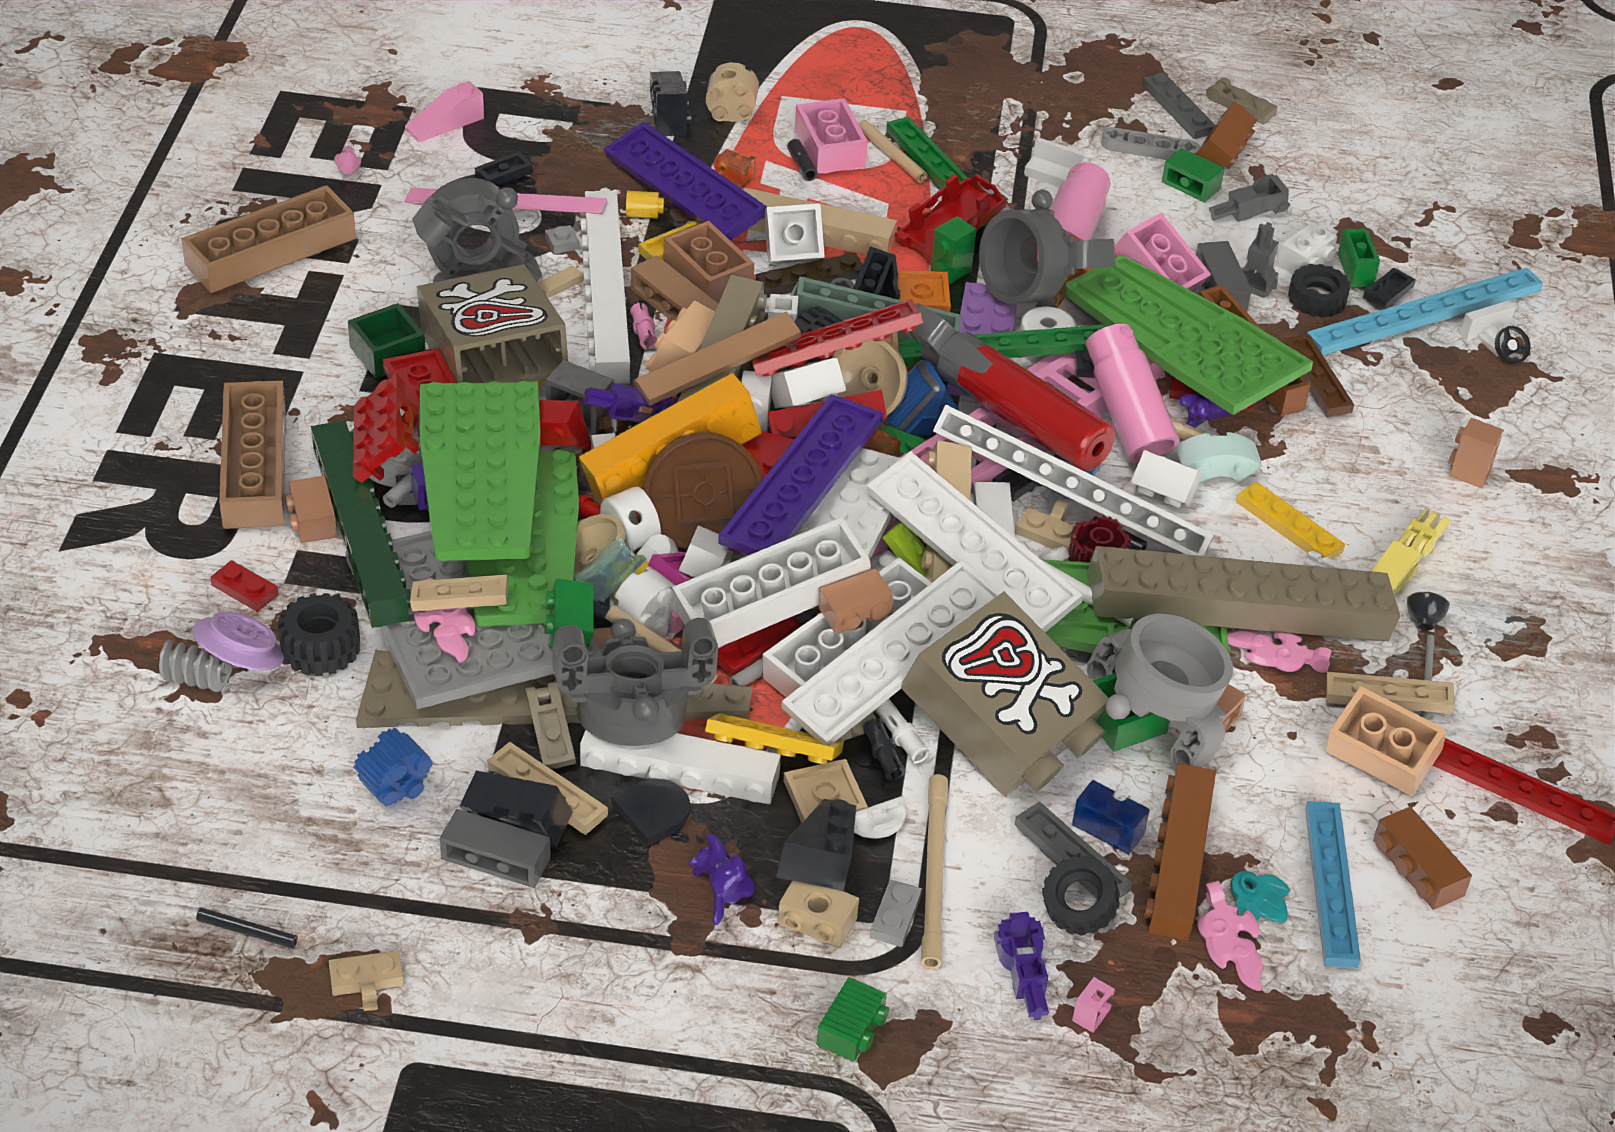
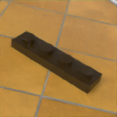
M856 253L844 254L757 273L755 280L763 282L764 294L769 298L770 294L783 295L791 293L799 280V276L826 283H831L836 278L857 279L863 264Z

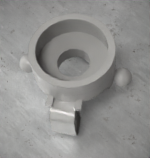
M1170 614L1145 616L1134 624L1132 630L1124 629L1103 637L1088 661L1087 675L1093 681L1116 673L1117 681L1114 687L1116 694L1107 700L1105 707L1108 716L1113 719H1124L1131 710L1140 717L1152 712L1166 718L1181 732L1169 754V760L1174 770L1177 768V763L1197 767L1207 765L1214 757L1225 737V728L1220 719L1224 718L1226 714L1216 704L1232 678L1233 664L1223 644L1212 633L1197 623Z

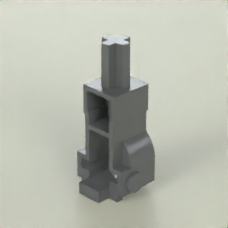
M1270 174L1258 178L1254 181L1253 185L1229 191L1228 201L1209 207V212L1213 221L1233 215L1238 222L1272 210L1277 214L1288 210V207H1290L1288 202L1289 189L1277 175Z
M1267 222L1266 225L1259 224L1257 236L1248 248L1247 263L1241 268L1252 290L1251 294L1262 298L1268 297L1273 289L1276 290L1279 274L1273 268L1279 242L1273 240L1275 228L1272 227L1270 222Z

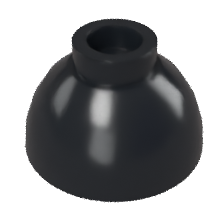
M1415 592L1407 597L1408 612L1411 618L1416 621V628L1420 630H1433L1434 624L1440 622L1449 610V601L1436 593Z

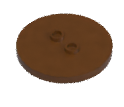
M698 432L675 439L656 455L646 474L644 492L656 509L661 535L671 538L677 547L688 550L698 526L720 534L763 478L753 456L737 441L717 433Z

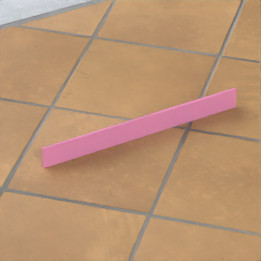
M411 187L405 203L424 204L427 198L437 189ZM517 193L518 202L513 209L602 214L607 198Z

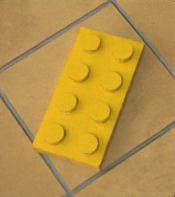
M723 713L709 718L705 732L713 733V738L719 741L732 742L733 739L744 740L745 746L763 750L764 746L777 748L776 753L795 757L796 753L808 755L809 761L820 764H827V760L832 761L842 753L844 744L842 740H836L830 746L820 744L819 740H816L806 732Z

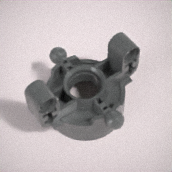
M463 178L441 186L427 198L412 218L418 236L426 243L435 265L441 271L434 276L433 283L523 264L536 282L540 280L542 272L536 259L528 251L524 250L527 247V243L519 239V225L513 211L518 202V195L513 189L508 187L500 189L493 183L483 179ZM472 225H482L490 229V236L481 247L466 249L457 244V238L465 228Z
M1041 189L1032 196L1031 202L1035 209L1006 210L991 219L984 230L980 243V268L988 289L1000 301L1008 304L1038 302L1036 307L1047 306L1056 308L1052 300L1057 299V293L1062 288L1067 275L1075 274V269L1115 267L1114 239L1074 240V235H1066L1063 227L1054 217V211L1049 209L1053 202L1052 195L1049 191ZM1037 246L1039 251V266L1037 258Z
M698 617L688 621L683 629L682 651L661 652L649 648L645 637L635 636L636 627L632 621L621 618L612 624L611 635L613 638L607 639L602 651L591 657H588L581 629L575 625L563 626L556 631L553 642L552 664L558 689L564 694L571 695L572 703L577 702L576 712L578 720L588 732L599 739L625 746H644L667 740L674 736L685 723L688 695L702 694L701 686L708 685L715 678L718 643L709 620Z

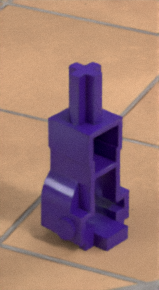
M612 383L609 391L592 387L586 388L583 400L585 404L605 407L609 418L624 421L630 420L642 423L675 404L673 396L649 406L638 389L617 383ZM641 406L653 408L650 414L639 411Z
M1028 912L1010 913L1009 919L1001 920L997 931L994 932L998 958L1003 967L1011 972L1015 998L1024 999L1029 1017H1034V1020H1041L1042 1016L1049 1014L1045 999L1048 974L1045 963L1041 958L1043 940H1045L1043 927L1040 920L1036 921L1035 917H1030ZM1033 948L1034 953L1018 955L1016 949Z

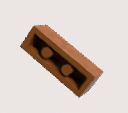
M1234 101L1221 115L1196 155L1223 168L1226 166L1230 169L1238 159V155L1247 145L1246 142L1255 133V130L1252 128L1258 119Z
M1411 806L1379 819L1373 838L1376 847L1388 857L1398 873L1408 880L1415 888L1419 897L1424 899L1433 910L1466 895L1472 874Z

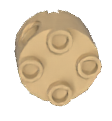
M730 62L718 66L716 71L711 74L706 92V104L715 120L736 122L747 120L751 117L756 105L759 81L752 70L749 72L745 69L746 66Z

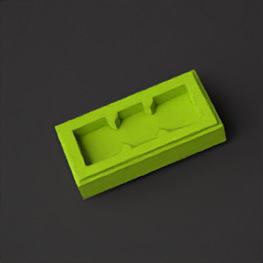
M901 521L897 522L882 538L897 558H901L913 569L925 576V569H922L921 563L926 548L911 529Z

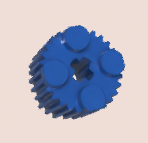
M389 728L387 732L382 731L378 736L380 741L375 742L374 746L369 748V752L363 750L360 754H357L358 759L354 761L356 764L353 768L359 773L357 776L363 785L387 807L397 803L398 800H403L404 797L410 799L418 797L424 790L423 779L427 778L426 773L430 771L429 769L432 767L433 761L405 732L400 733L397 728L392 730Z

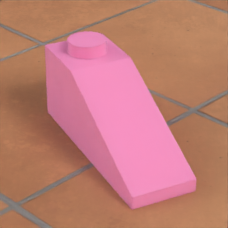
M470 81L448 88L406 124L405 131L419 143L484 119L483 93Z

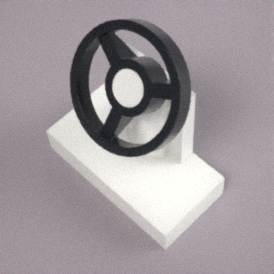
M1505 301L1465 314L1460 335L1466 341L1478 338L1493 354L1509 364H1518L1524 361L1529 356L1531 350L1527 334L1519 327L1510 326L1516 308L1512 302ZM1509 330L1520 334L1525 342V346L1520 345L1516 338L1511 337ZM1517 351L1525 352L1520 360H1513L1507 357V355H1512Z

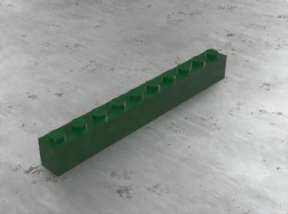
M346 420L310 426L313 451L321 475L325 476L335 518L371 628L409 621L408 608H411L410 589H406L405 575L403 570H400L397 552H393L392 538L390 533L387 534L385 517L381 516L378 498H375L373 483L369 481V478L360 483L353 477L354 430L349 431Z

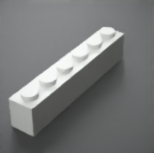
M585 730L580 743L581 766L648 780H669L688 789H697L769 805L771 804L780 772V754L678 733L667 740L651 745L625 746L604 741Z

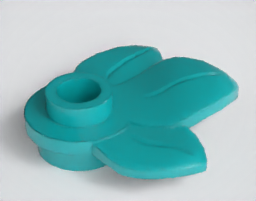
M1240 871L1234 875L1230 882V891L1236 900L1237 915L1242 916L1245 911H1250L1257 921L1260 916L1278 923H1285L1287 921L1288 911L1283 897L1289 894L1290 888L1283 880L1270 874L1257 876L1249 871Z

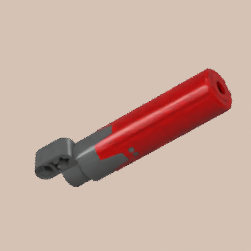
M916 304L921 313L923 323L917 325L915 330L905 334L922 345L921 354L923 359L929 360L932 366L937 368L939 377L1084 472H1089L1098 467L1107 458L1115 440L1113 425L970 332L959 333L946 320L923 305Z

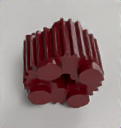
M1103 515L1095 521L1090 519L1089 522H1076L1071 532L1068 550L1070 557H1068V560L1090 563L1096 546L1130 549L1132 539L1129 538V534H1126V530H1122V526L1117 522L1118 519L1113 520L1111 516L1107 518Z

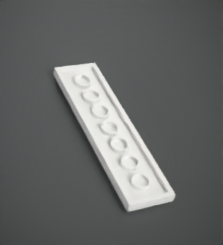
M911 451L867 485V493L954 566L963 559L999 591H1005L1044 632L1049 630L1082 602L1083 595Z
M963 559L786 697L781 703V708L811 736L819 740L820 744L830 746L901 689L902 681L919 653L1002 592Z

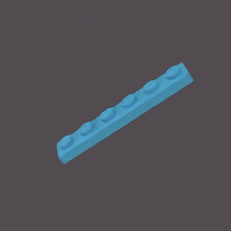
M1307 801L1305 814L1324 966L1358 968L1361 958L1340 803Z

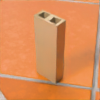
M572 265L538 282V285L547 298L583 281L584 274Z

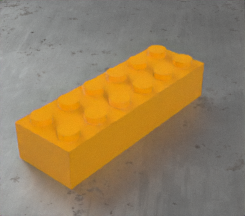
M731 373L579 456L594 499L601 506L605 498L631 487H639L644 491L646 474L653 459L666 445L684 435L698 432L717 433L727 436L742 445L762 434L749 390Z

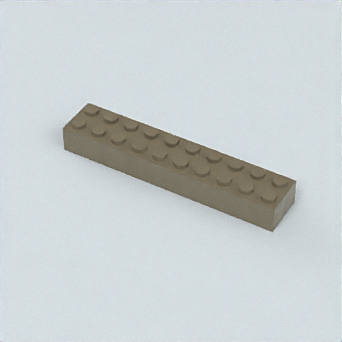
M1096 546L1087 570L1095 616L1140 620L1152 614H1170L1183 617L1198 625L1388 642L1400 619V612L1388 573L1101 546Z

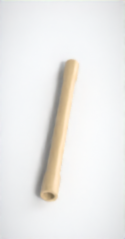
M940 774L931 776L928 785L929 823L924 935L921 947V965L926 969H937L942 964L941 919L948 779Z

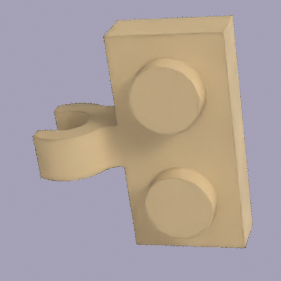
M1058 499L1050 516L1028 507L1016 524L1015 534L1051 549L1064 546L1068 551L1071 532L1074 526L1065 522L1068 517V513L1065 511L1070 503Z
M399 950L329 960L333 996L361 992L364 1011L378 1009L376 990L404 986Z

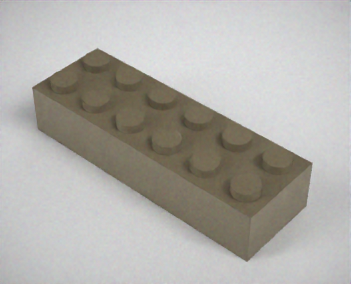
M735 275L730 276L699 350L768 320V312H765L767 295L764 294L763 282ZM750 361L682 391L678 402L731 373L742 383L741 375L743 371H748Z

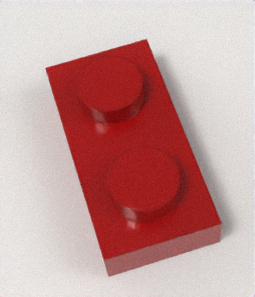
M233 560L229 561L210 577L211 586L256 612L260 611L279 595L277 585Z

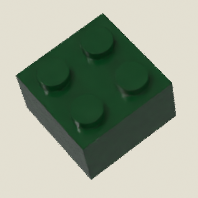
M399 303L348 320L350 348L375 378L386 375L383 369V359L426 351L425 334Z

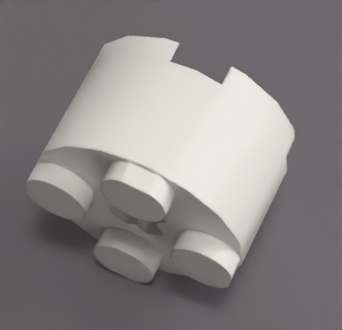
M645 567V572L639 576L632 573L622 583L615 595V598L619 600L617 607L664 638L670 626L671 613L676 611L672 589L676 585L655 569Z

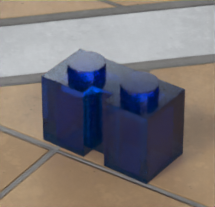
M1092 779L1076 799L1072 826L1129 855L1145 835L1150 809L1128 797L1123 801L1114 798V790Z

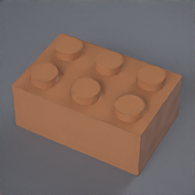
M710 221L664 238L663 261L670 264L673 269L686 277L700 290H703L717 303L720 302L731 275L754 280L755 263Z

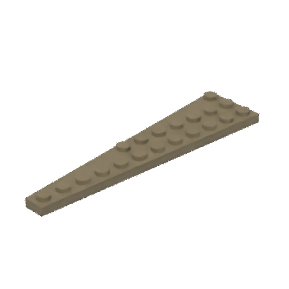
M375 650L358 710L356 725L357 728L398 727V723L417 722V727L430 726V722H449V726H462V723L466 721H479L482 725H499L504 723L509 725L533 724L525 688L535 686V689L548 687L547 683L556 682L555 674L417 709L390 651ZM709 683L706 686H701L702 694L688 695L686 720H708L719 713L749 719L752 687ZM559 690L567 723H580L576 712L577 702L572 703L571 695L564 694ZM551 699L540 701L539 706L550 704Z

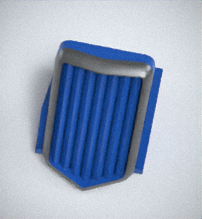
M929 360L919 361L907 374V388L904 398L896 410L887 416V421L882 422L883 424L914 436L932 435L945 405L959 411Z

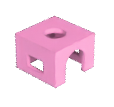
M1093 977L1076 1000L1072 1021L1093 1033L1111 1010V1004L1106 1001L1111 995H1114L1115 989ZM1099 991L1103 993L1104 996L1100 998L1096 992Z

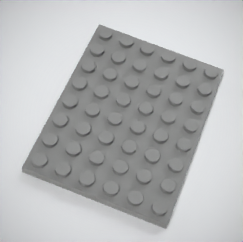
M431 531L392 540L393 552H397L400 570H403L405 575L406 589H410V592L412 591L413 581H421L428 578L440 580L468 577L466 560L439 561L434 558ZM345 551V553H346V561H347V563H348V565H349V567H350V569H351V571H352V574H353V576H354V573H353V570H352V567H351V564H350V561H349L347 552ZM466 607V611L475 622L473 607ZM408 608L409 621L378 627L417 709L555 674L552 664L553 648H549L550 634L544 633L545 624L478 626L475 623L476 628L473 636H469L467 633L461 635L469 649L467 658L461 663L457 662L454 656L439 648L433 632L440 625L439 622L431 623L429 632H423L417 627L414 614L416 612L424 613L426 612L425 610L412 611V608ZM593 637L588 648V657L600 652Z

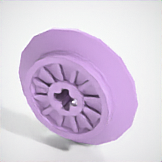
M219 612L214 614L213 617H206L196 621L192 629L195 640L206 651L220 660L235 666L251 670H273L280 667L283 662L284 656L281 652V647L276 643L277 639L274 632L265 624L247 615L235 612Z

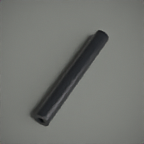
M199 908L196 915V920L288 948L294 949L298 941L297 935L205 908Z

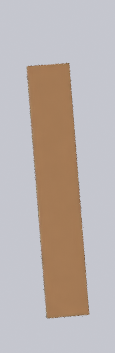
M786 311L636 378L635 385L648 405L651 406L801 338V331Z

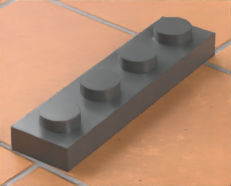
M1158 73L1143 79L1142 86L1193 139L1209 135L1215 124L1165 73Z
M1040 801L1016 816L1014 825L1057 864L1062 860L1071 859L1070 857L1089 856L1094 860L1096 858L1104 866L1107 865L1111 874L1114 875L1120 893L1119 899L1131 891L1132 882ZM1078 881L1095 898L1098 897L1097 888L1092 883Z

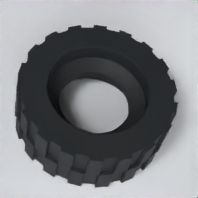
M1323 264L1301 266L1300 269H1296L1294 274H1292L1288 291L1289 301L1293 304L1294 308L1304 314L1306 313L1313 317H1332L1345 309L1350 291V281L1347 280V276L1343 275L1340 270H1336L1331 266H1324ZM1318 287L1325 289L1330 293L1320 294L1313 292L1308 288Z
M1073 856L1066 861H1060L1056 867L1049 871L1050 874L1048 877H1045L1044 888H1042L1043 901L1052 922L1055 921L1056 926L1061 930L1064 929L1072 935L1073 933L1079 935L1094 934L1099 929L1107 927L1111 919H1114L1117 915L1116 910L1120 906L1118 898L1120 897L1119 889L1114 875L1111 874L1107 865L1104 866L1100 860L1096 858L1095 860L1091 859L1089 856ZM1088 881L1097 888L1098 897L1093 906L1086 910H1074L1066 904L1065 892L1074 882Z

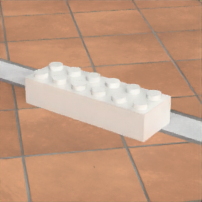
M843 517L672 587L676 611L684 625L698 617L709 620L718 647L818 606L819 588L870 571V559Z
M897 558L879 571L893 593L892 614L932 583L901 558ZM820 613L763 653V679L785 697H788L889 616L870 623L867 619L861 620L857 628L835 635L823 614Z

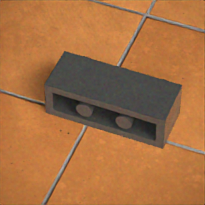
M1229 241L1198 243L1195 255L1211 273L1201 286L1206 290L1223 285L1247 312L1252 290Z
M456 809L440 836L441 860L535 888L550 860V837L521 829L505 822L488 819L476 813Z

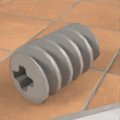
M167 640L160 654L159 671L161 677L166 681L173 679L179 684L185 682L188 686L197 685L200 689L209 688L213 692H219L227 684L233 664L221 661L214 655L210 659V653L204 648L198 656V648L195 645H191L186 653V645L181 642L174 650L173 640Z

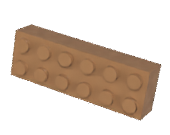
M326 185L181 238L184 263L210 293L220 291L231 285L356 239L354 212Z
M283 381L224 383L219 498L223 529L284 526L286 403Z

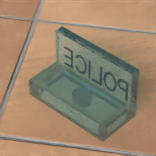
M616 537L573 580L593 583V600L603 602L647 559L644 555H635L620 537Z

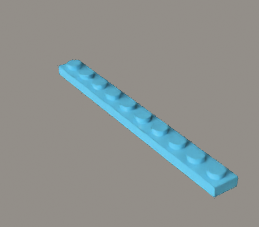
M1523 268L1307 332V335L1311 336L1322 355H1327L1539 292L1543 282L1528 268Z

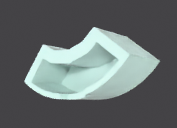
M1227 432V436H1210V433H1204L1182 441L1176 448L1182 465L1202 473L1199 483L1209 478L1220 476L1230 477L1240 482L1262 467L1256 444L1247 437Z

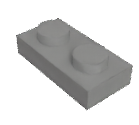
M890 879L870 929V938L903 947L921 899L922 888Z

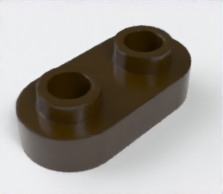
M609 416L598 417L599 429H605L606 434L623 433L640 424L630 420L624 421L609 418Z

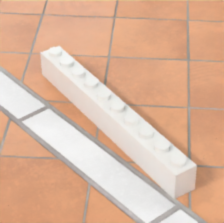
M585 191V197L607 198L602 214L580 212L581 234H586L582 235L586 319H592L587 320V336L593 337L588 338L589 355H594L589 356V370L614 379V383L630 384V357L617 191Z
M945 405L933 431L960 445L970 446L972 451L1108 517L1111 516L1112 519H1118V522L1184 554L1205 556L1215 537L1214 534L948 405Z

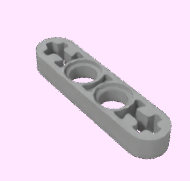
M1115 127L1104 129L1101 139L1102 147L1107 150L1163 160L1169 159L1181 148L1193 154H1196L1200 148L1199 144L1192 140Z

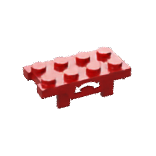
M956 174L952 175L945 181L946 187H943L923 204L916 203L908 210L910 222L895 233V241L904 247L907 246L910 249L919 250L923 253L924 259L931 263L934 231L937 227L955 217H959L975 227L977 231L1007 207L1006 199L1001 196L994 184L977 174L972 179L967 177L959 183L958 176ZM984 189H986V190H990V189H991V190L994 191V193H993V194L988 193V192H986ZM938 202L932 210L924 214L922 213L925 208H931Z
M398 374L380 382L375 391L367 397L360 398L354 406L353 477L360 483H363L372 475L381 481L384 478V469L380 465L391 456L395 458L405 450V447L413 454L419 451V442L412 437L413 419L418 417V407L405 397V380ZM400 408L404 411L403 419L401 417Z

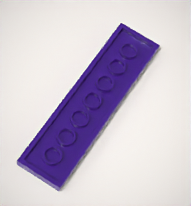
M642 122L604 148L607 158L655 192H659V195L700 224L710 221L730 241L765 217L766 205L645 122Z
M831 394L720 532L718 544L749 556L795 537L881 425L883 413Z

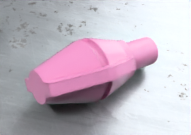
M348 145L343 148L340 154H336L334 163L344 174H350L357 171L361 165V160L359 157H356L353 148Z

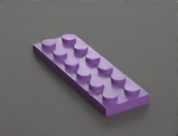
M966 282L960 312V333L970 332L974 335L1012 332L1017 304H1008L1000 301L991 293L987 285ZM948 383L947 391L949 394L969 397Z

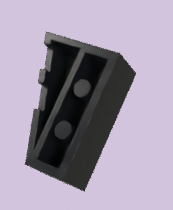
M650 72V98L655 130L664 136H687V125H691V110H689L686 81H683L681 72Z
M870 246L853 289L899 300L900 289H898L896 255Z
M476 770L459 805L463 811L476 813L488 819L505 822L521 829L550 837V845L554 847L558 846L573 813L566 801V797L562 795L557 786L503 776L494 771L482 772Z
M823 799L784 842L776 877L844 891L852 857L857 805L849 804L841 799Z

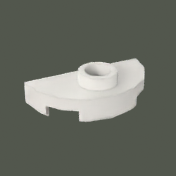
M904 796L857 811L854 833L862 837L877 839L888 837L899 831L905 823L907 804Z

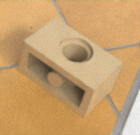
M792 881L779 903L778 924L785 926L789 930L798 931L816 938L822 943L841 948L857 920L859 898L841 890Z

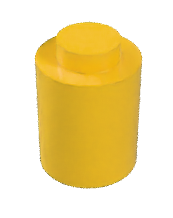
M627 191L626 217L658 219V213L663 214L664 198H659V192Z

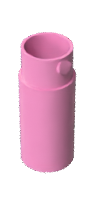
M1084 162L1073 166L1066 180L1060 185L1050 207V210L1054 211V217L1063 227L1065 234L1074 235V240L1092 239L1106 205V196L1111 182L1107 172L1096 164Z
M1123 323L1114 324L1095 332L1086 340L1085 345L1094 365L1093 373L1128 461L1138 464L1144 450L1161 457L1172 452L1180 444V439L1145 353L1140 350L1131 326Z

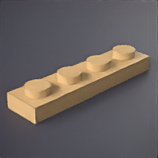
M1327 672L1326 703L1348 705L1359 687L1362 686L1407 710L1453 714L1454 711L1453 682Z
M511 742L507 743L487 760L488 769L503 776L557 786L562 795L566 797V801L573 811L568 824L584 835L608 816L607 806Z

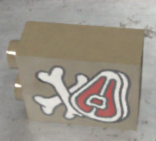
M524 264L416 286L421 330L425 334V341L431 350L439 349L456 383H489L493 381L499 383L533 382L546 379L563 360L568 361L565 322Z
M1005 591L919 653L901 685L905 693L1005 797L1024 782H1027L1035 792L1041 790L1064 767V764L1057 758L1059 754L1068 748L1077 758H1080L1106 732L1096 720L1105 709L1106 702L1109 699L1108 696Z

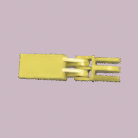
M1425 508L1416 520L1411 519L1410 525L1402 533L1399 541L1394 540L1371 570L1372 572L1388 573L1394 596L1416 573L1418 569L1417 563L1421 557H1426L1429 552H1433L1435 542L1450 524V520L1446 516L1438 523L1440 513L1433 511L1429 515V508Z

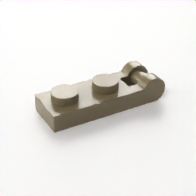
M1225 77L1219 79L1215 85L1206 90V95L1211 101L1226 108H1229L1235 101L1258 119V123L1263 125L1277 113V105L1248 93L1245 89L1231 85L1230 80Z
M557 681L547 683L548 687L535 689V686L525 688L542 764L550 769L576 764ZM551 699L550 704L539 706L540 701Z

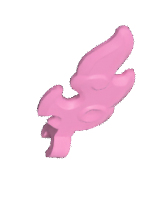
M428 578V579H424V580H421V581L433 580V579H432V578ZM466 608L438 609L424 613L416 612L414 614L415 623L423 632H429L431 623L439 622L440 625L433 631L439 648L454 656L457 662L465 661L469 649L461 635L467 633L469 636H473L476 628L475 622L466 611Z
M1240 630L1227 632L1229 645L1252 651L1244 653V657L1252 663L1276 667L1286 672L1297 671L1305 663L1311 665L1317 672H1328L1332 650L1324 647L1310 650L1307 645L1300 646L1297 643L1301 642L1302 638L1293 633L1275 632L1274 637L1282 642L1281 645H1275L1270 636L1259 634L1255 631Z
M1219 881L1206 884L1208 893H1205V896L1213 910L1200 917L1198 931L1206 940V948L1211 960L1222 969L1227 967L1226 962L1233 961L1241 982L1252 990H1262V984L1260 983L1263 966L1261 956L1256 951L1255 944L1251 940L1240 938L1237 935L1239 931H1246L1253 938H1257L1259 936V925L1256 918L1250 911H1245L1242 916L1236 914L1237 907L1227 906Z

